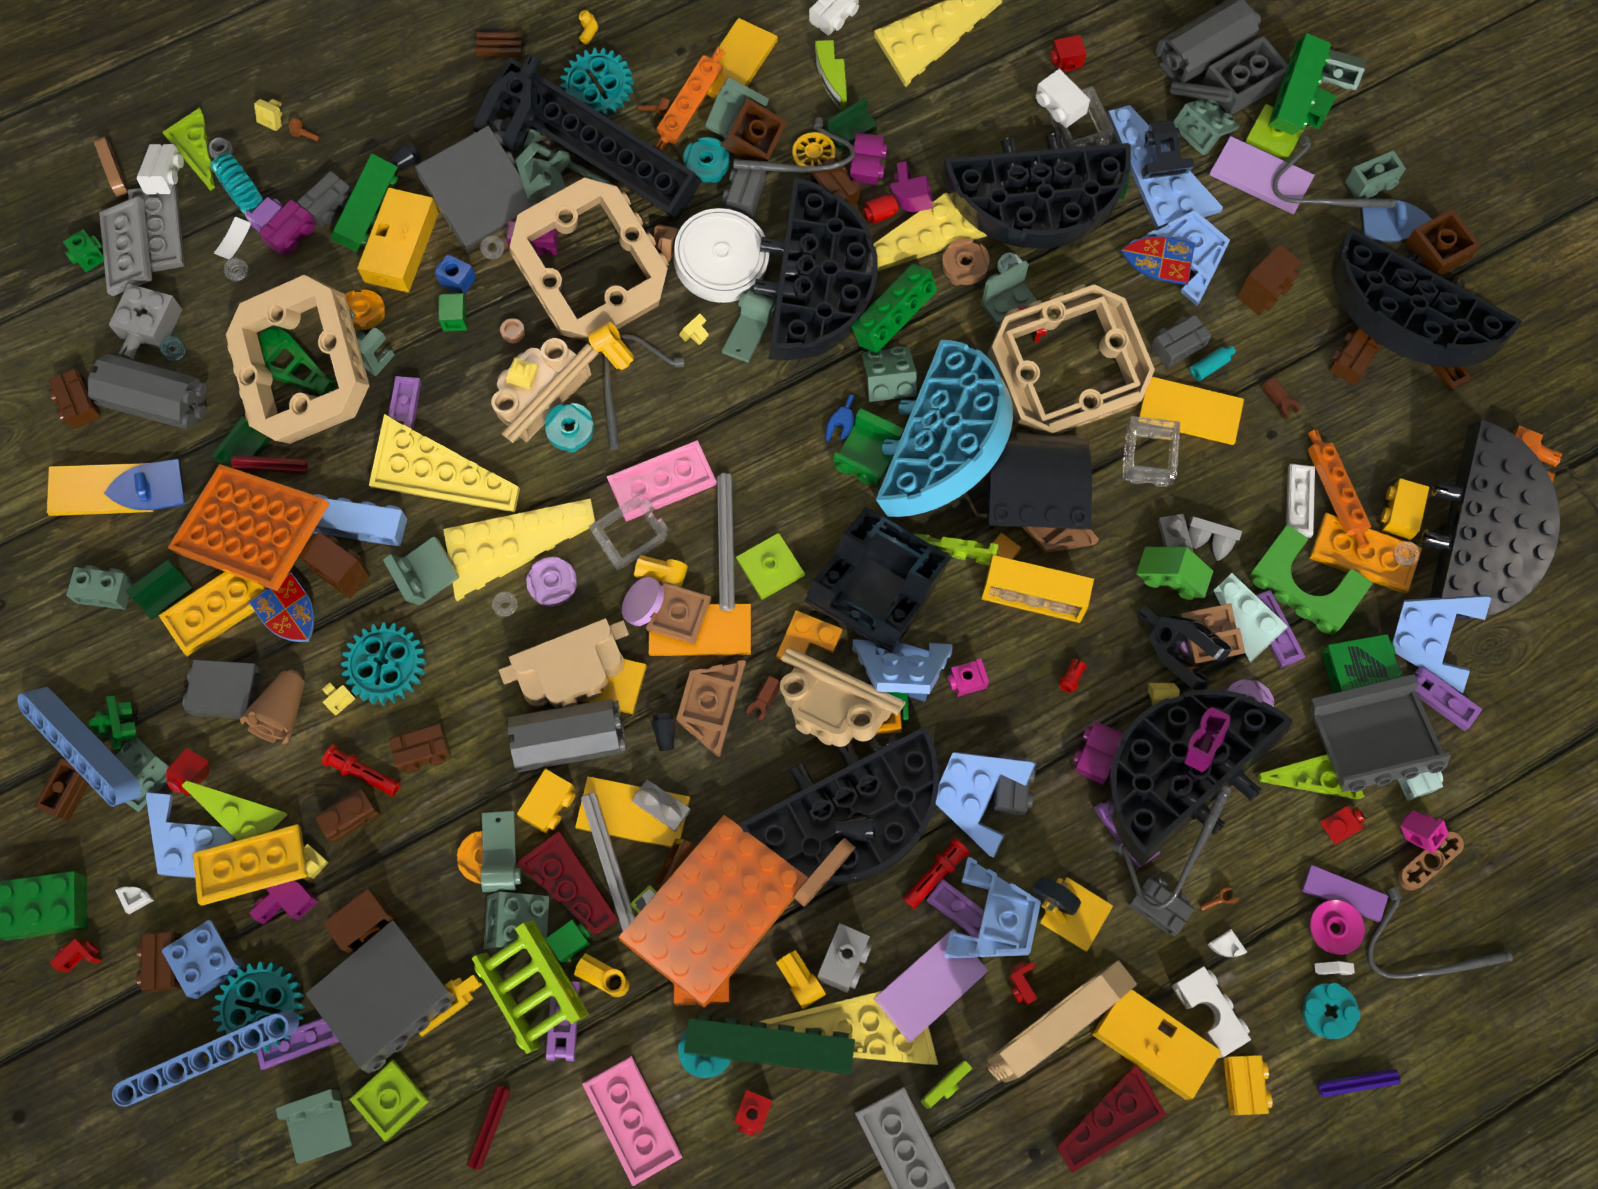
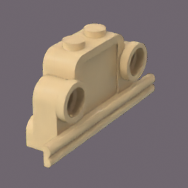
M552 338L544 342L541 350L529 348L524 353H520L516 358L538 364V371L531 389L507 383L506 377L510 368L502 371L497 381L499 391L493 395L491 404L498 418L508 426L502 432V435L512 443L518 437L527 443L545 424V418L550 410L557 405L564 404L591 376L589 363L598 355V352L589 344H586L576 355L567 348L563 340Z
M605 618L510 656L511 665L500 669L499 673L504 685L518 679L524 698L532 706L540 707L548 702L555 708L574 706L583 699L591 700L601 696L602 692L608 687V678L616 677L623 671L624 659L618 650L615 640L628 636L629 633L624 621L609 626Z
M791 647L787 648L781 658L783 662L794 666L792 672L782 678L780 690L786 704L792 708L796 728L804 734L811 733L817 736L826 745L833 744L842 747L847 745L852 737L859 741L872 739L882 723L890 717L891 713L898 716L905 705L904 700L886 692L876 691L874 686Z

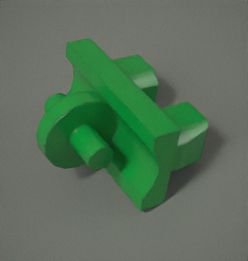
M107 696L106 715H103L102 711L96 712L95 717L89 720L88 725L89 729L92 732L98 733L100 737L106 736L109 730L112 749H120L121 741L136 739L135 723L119 722V720L132 719L131 702L116 703L115 696Z

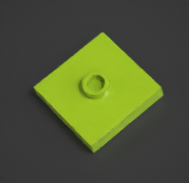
M1265 104L1245 143L1287 162L1304 129L1292 136L1269 126L1268 123L1274 107Z
M779 533L736 557L738 564L761 600L805 576L804 571Z
M393 1059L349 1099L385 1142L430 1102Z
M966 1061L960 1062L920 1099V1102L926 1109H929L943 1096L948 1099L959 1089L956 1083L972 1067Z

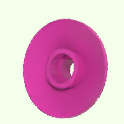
M1340 900L1326 901L1313 911L1310 919L1311 935L1317 945L1326 952L1336 955L1348 954L1357 949L1363 941L1365 934L1363 919L1360 913L1347 902ZM1331 924H1335L1338 927L1337 933L1331 931Z

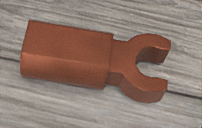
M1275 377L1262 385L1261 388L1276 407L1280 408L1282 418L1287 420L1291 415L1287 408H1291L1295 413L1299 412L1301 409L1299 403L1289 398L1290 395Z
M771 676L766 677L755 697L756 702L747 708V716L750 717L754 710H759L761 715L758 721L762 723L765 720L766 708L771 706L780 690L779 680Z

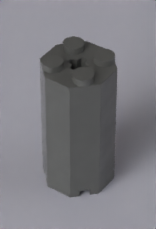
M1226 0L1159 40L1156 55L1157 58L1159 56L1162 57L1163 62L1159 63L1161 70L1172 82H1178L1179 80L1182 83L1187 82L1207 70L1209 66L1255 41L1259 31L1258 25L1261 23L1259 14L1245 0Z
M106 354L96 360L94 366H98L96 373L91 372L88 377V396L96 400L94 403L99 406L183 429H188L195 425L198 419L205 417L207 412L205 406L207 383L201 382L199 378Z
M608 699L508 717V735H511V742L509 743L515 768L518 772L622 754L623 751H626L624 725L620 719L619 701Z

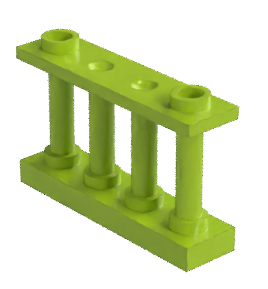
M534 920L524 922L516 927L518 939L492 957H489L487 953H483L472 958L476 973L480 978L484 979L514 1031L518 1046L525 1050L526 1054L539 1049L541 1045L537 1038L565 1019L569 1020L570 1024H573L589 1015ZM521 949H527L532 957L531 963L503 981L496 966ZM536 972L541 973L546 981L545 987L517 1005L509 991ZM551 995L555 997L560 1005L559 1010L531 1029L523 1014Z

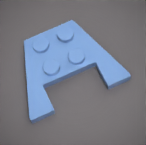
M1194 210L1168 223L1167 226L1157 231L1153 230L1147 233V236L1143 238L1167 237L1195 243L1191 270L1196 275L1188 282V285L1182 288L1181 293L1197 306L1215 273L1230 239Z
M1480 595L1474 597L1459 596L1443 599L1404 600L1392 641L1396 654L1417 667L1429 670L1449 686L1463 693L1470 670L1443 662L1451 630L1457 613L1485 620L1491 596Z
M853 639L852 650L858 654V661L861 665L865 666L866 674L876 691L930 694L939 678L941 669H944L946 666L947 658H950L952 655V644L929 643V657L916 654L897 656L893 653L876 655V644L870 640Z
M953 752L938 786L936 805L989 856L995 857L1004 834L981 824V818L1000 775L1002 774L1018 783L1027 785L1036 763L1033 761Z
M146 793L156 867L159 875L195 878L193 852L234 841L235 838L223 826L170 823L169 818L173 796L169 794Z
M968 857L962 883L988 890L978 938L950 931L944 957L968 958L1029 955L1041 901L1013 883L1009 884L997 876V873L990 869L986 870L977 864L976 860Z

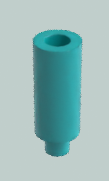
M1231 345L1227 348L1220 347L1190 366V373L1193 378L1201 381L1229 363L1231 356L1236 353L1234 347Z

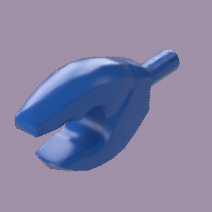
M849 395L845 406L839 407L829 418L825 430L827 442L830 441L837 426L843 428L841 440L846 438L851 432L854 425V414L850 410L854 400L853 395Z

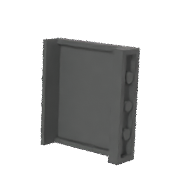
M489 126L415 166L417 176L431 198L434 199L436 206L466 253L475 249L474 244L508 226V221H516L519 213L539 203L538 201L527 199L520 174L514 167V158L509 151H504L501 146L503 142L496 131L492 132Z
M1415 674L1311 700V716L1342 792H1358L1367 786L1375 784L1383 786L1396 779L1403 778L1408 780L1422 773H1438L1447 768L1451 755L1449 752L1444 753L1416 692L1418 681Z
M393 920L305 994L357 1066L367 1073L380 1069L392 1053L402 1050L407 1045V1040L414 1034L425 1030L429 1026L430 1021L437 1014L447 1011L452 1005L451 1002L456 999V996L446 988L408 939L407 933Z

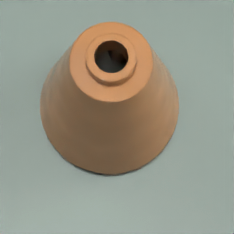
M294 670L282 671L243 713L240 723L243 725L246 722L250 725L247 730L261 739L275 743L276 739L283 740L281 744L288 743L293 733L305 686V681L302 679L303 676Z

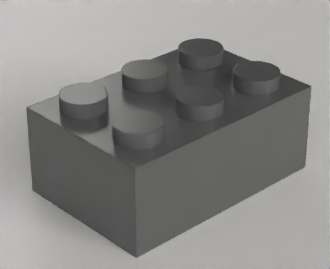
M1263 36L1209 66L1202 84L1204 86L1227 88L1234 91L1232 102L1217 101L1227 113L1232 115L1280 88L1288 64Z

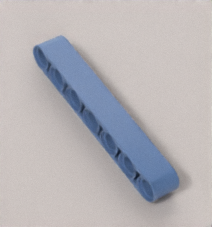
M42 687L18 695V705L23 715L110 806L114 807L140 797L141 787L137 778L50 688Z
M289 1010L265 1017L119 1082L113 1088V1100L119 1106L125 1107L147 1099L292 1035L298 1029L299 1019L293 1011ZM280 1018L285 1022L284 1031L278 1027V1020ZM254 1030H257L260 1034L259 1042L253 1038ZM229 1041L234 1044V1053L228 1049ZM204 1052L209 1056L208 1064L203 1060ZM179 1063L184 1067L183 1075L178 1070ZM154 1074L158 1077V1086L154 1083ZM129 1086L133 1089V1097L129 1094Z

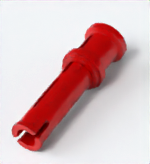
M335 744L331 745L323 756L322 765L326 767L331 766L341 771V774L345 777L352 775L389 794L391 797H394L400 788V781H396L378 770L359 762V758L356 755H349L339 750Z
M953 837L950 840L951 844L942 854L935 856V863L902 897L903 901L913 910L916 909L918 904L947 873L950 874L955 871V866L964 856L968 857L970 855V851L956 838Z

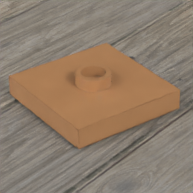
M663 582L664 600L660 610L657 613L653 612L650 616L652 619L647 624V631L695 645L711 602V596Z

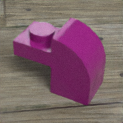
M906 161L897 163L898 173L894 174L896 183L890 184L898 206L909 212L932 209V191L927 176L912 179Z
M290 881L265 888L270 894L261 897L254 904V909L249 914L256 921L265 924L283 908L290 917L299 920L319 901L306 887L295 881Z

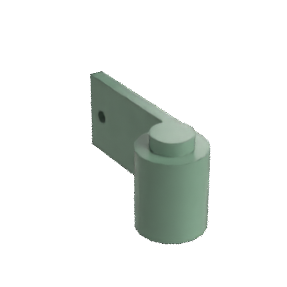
M751 290L743 293L740 297L738 306L741 307V315L722 350L723 354L749 363L776 307L775 299L761 294H754V291Z
M514 811L482 813V891L516 890V886L521 884V869L516 868Z

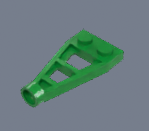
M272 325L266 328L258 337L266 369L271 372L273 379L320 394L321 396L336 389V382L327 377L288 333ZM283 349L288 350L294 356V360L286 369L271 365ZM302 364L312 371L305 380L293 376Z

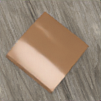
M1231 603L1179 614L1180 617L1199 620L1228 643L1232 648L1229 656L1245 653L1240 628H1236ZM1186 637L1194 664L1215 660Z

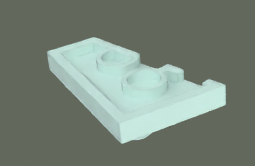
M1233 573L1214 590L1221 605L1232 604L1236 628H1240L1244 650L1250 663L1288 628Z

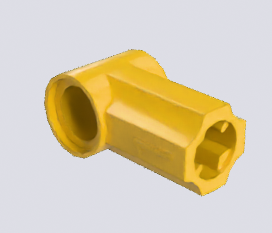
M608 322L588 333V339L593 349L597 352L602 351L616 369L623 370L634 360V355L622 342L619 331L612 322Z
M640 555L635 566L634 576L640 579L652 577L660 582L661 586L663 582L682 587L688 566L683 562L673 559L662 561Z
M796 950L776 962L791 986L790 990L802 1010L826 995L814 974H810Z
M586 953L576 966L575 976L613 997H621L629 990L630 984L627 976ZM621 977V986L616 990H611L609 987L611 979Z

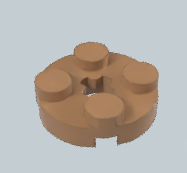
M971 239L955 240L949 244L943 254V272L954 285L977 283L986 276L990 262L988 251L983 245L980 244L979 246L973 243ZM962 258H966L971 263L967 266L962 265Z

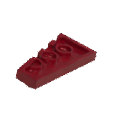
M557 832L516 862L594 935H599L619 920L562 832Z
M1134 1065L1056 1148L1069 1171L1074 1173L1167 1114L1138 1066Z

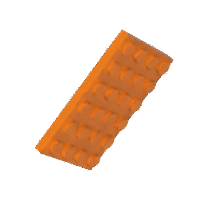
M219 464L169 544L168 549L179 555L278 591L330 503L324 498Z
M723 815L621 933L619 940L705 1008L792 902L795 894L808 880V877L751 834L743 832L739 825Z

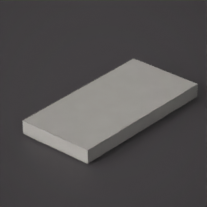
M173 185L170 194H159L158 192L156 194H145L142 188L128 190L129 200L137 196L144 200L151 272L185 267L177 185Z
M137 196L99 212L107 293L115 296L124 292L128 284L140 286L152 281L144 200Z
M904 1087L855 1113L892 1189H956Z

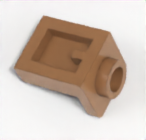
M656 225L654 230L656 245L654 247L658 248L667 261L670 262L674 255L675 240L679 229Z

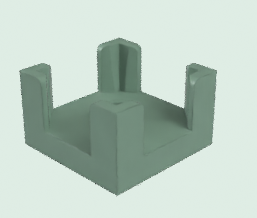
M530 144L515 161L527 199L541 202L566 188L561 172L571 163L569 153L564 151H558L549 161L532 158L540 147L539 145Z
M349 309L351 319H353L355 314ZM373 328L367 335L361 330H355L364 367L374 376H377L395 355L392 350L384 349L377 358L375 357L374 352L386 339L384 333L377 328Z

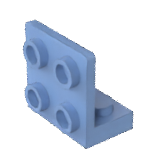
M210 920L162 950L187 997L194 999L201 998L226 982L228 975L235 976L237 968L246 969L241 959L231 955L213 921Z

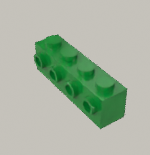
M1308 33L1296 41L1268 123L1269 126L1292 136L1306 127L1309 120L1307 116L1308 111L1316 100L1315 90L1323 79V74L1321 73L1330 58V53L1328 52L1331 43Z
M371 153L333 230L330 240L356 253L360 246H366L370 237L367 231L370 226L373 227L378 216L377 210L382 206L388 188L393 189L398 180V176L395 175L397 166Z
M912 264L856 320L852 328L859 346L877 354L937 292L931 270Z

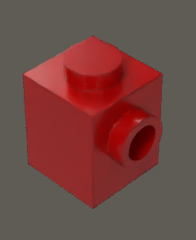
M1077 35L1054 40L1052 50L1049 52L1051 64L1055 65L1056 71L1060 69L1062 72H1069L1074 69L1083 68L1087 53L1081 36Z
M186 748L166 770L167 785L176 793L182 792L190 796L191 794L182 784L190 781L200 785L209 775V761Z
M746 1090L734 1123L739 1125L738 1131L752 1137L755 1132L761 1134L773 1101Z

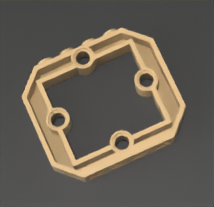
M583 178L519 213L510 243V254L560 335L589 342L588 333L602 325L612 322L619 329L659 305L668 269L667 259L663 253L657 252L654 247L656 245L654 238L649 232L646 233L644 231L641 217L637 212L633 213L629 206L631 202L625 192L621 193L617 186ZM601 204L620 235V245L623 249L631 252L647 280L628 291L621 286L608 288L604 296V305L577 319L560 292L562 285L560 273L553 268L544 267L530 242L555 228L562 234L572 233L577 227L578 215ZM563 215H568L572 218V221L564 223L559 218ZM627 233H634L638 238L630 241L625 235ZM549 278L553 279L556 285L547 287L543 282ZM618 296L623 302L615 305L610 302V298Z
M302 275L239 304L226 333L228 351L231 354L234 365L233 371L240 388L239 394L246 411L245 417L250 427L275 441L291 444L356 416L370 385L344 293L317 279ZM317 306L324 330L319 336L318 346L322 352L330 354L339 389L320 397L296 393L290 400V409L278 414L271 389L272 374L266 369L257 332L272 325L288 330L294 329L300 323V313Z
M1083 284L1072 289V292L1064 295L1061 292L1051 296L1050 300L1044 303L1041 300L1029 304L1027 309L1020 311L1019 308H1016L1005 314L1006 316L1000 323L987 354L1009 391L1013 406V418L1016 425L1036 434L1058 435L1134 407L1142 401L1155 369L1125 298L1097 285L1086 287ZM1096 310L1105 331V336L1099 343V349L1105 357L1116 358L1126 385L1104 394H1100L1094 389H1087L1076 398L1074 405L1045 415L1033 386L1040 376V369L1033 361H1023L1015 338L1041 328L1054 330L1062 321ZM1047 311L1054 312L1057 319H1051L1047 315ZM1109 339L1117 341L1118 347H1113ZM1020 371L1028 372L1031 379L1026 380L1022 378ZM1083 400H1090L1093 408H1087Z
M1116 961L1073 991L988 1059V1062L991 1064L988 1067L989 1071L997 1081L1003 1080L1004 1083L1021 1077L1119 1001L1137 983L1120 961Z

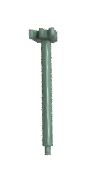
M530 129L524 142L523 150L530 144L539 145L540 149L537 152L551 159L556 152L539 144L542 135L537 130ZM573 161L567 166V168L588 179L613 185L608 179Z

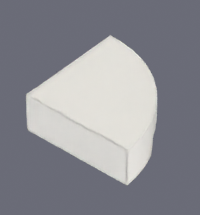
M125 886L116 889L124 910L128 914L154 901L148 892L137 887Z
M1232 929L1207 944L1214 952L1225 957H1237L1247 953Z
M1340 961L1315 963V972L1319 975L1335 973L1352 975L1354 973V963Z

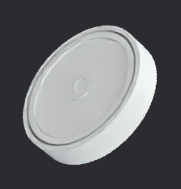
M723 208L699 212L689 218L677 234L673 255L676 273L683 285L700 298L722 303L740 300L743 293H747L748 290L754 291L756 278L763 280L765 276L769 253L760 252L762 236L765 237V235L752 219L740 212Z

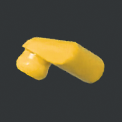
M583 10L579 13V19L584 31L579 39L584 44H589L598 30V24L593 14H590L588 10Z

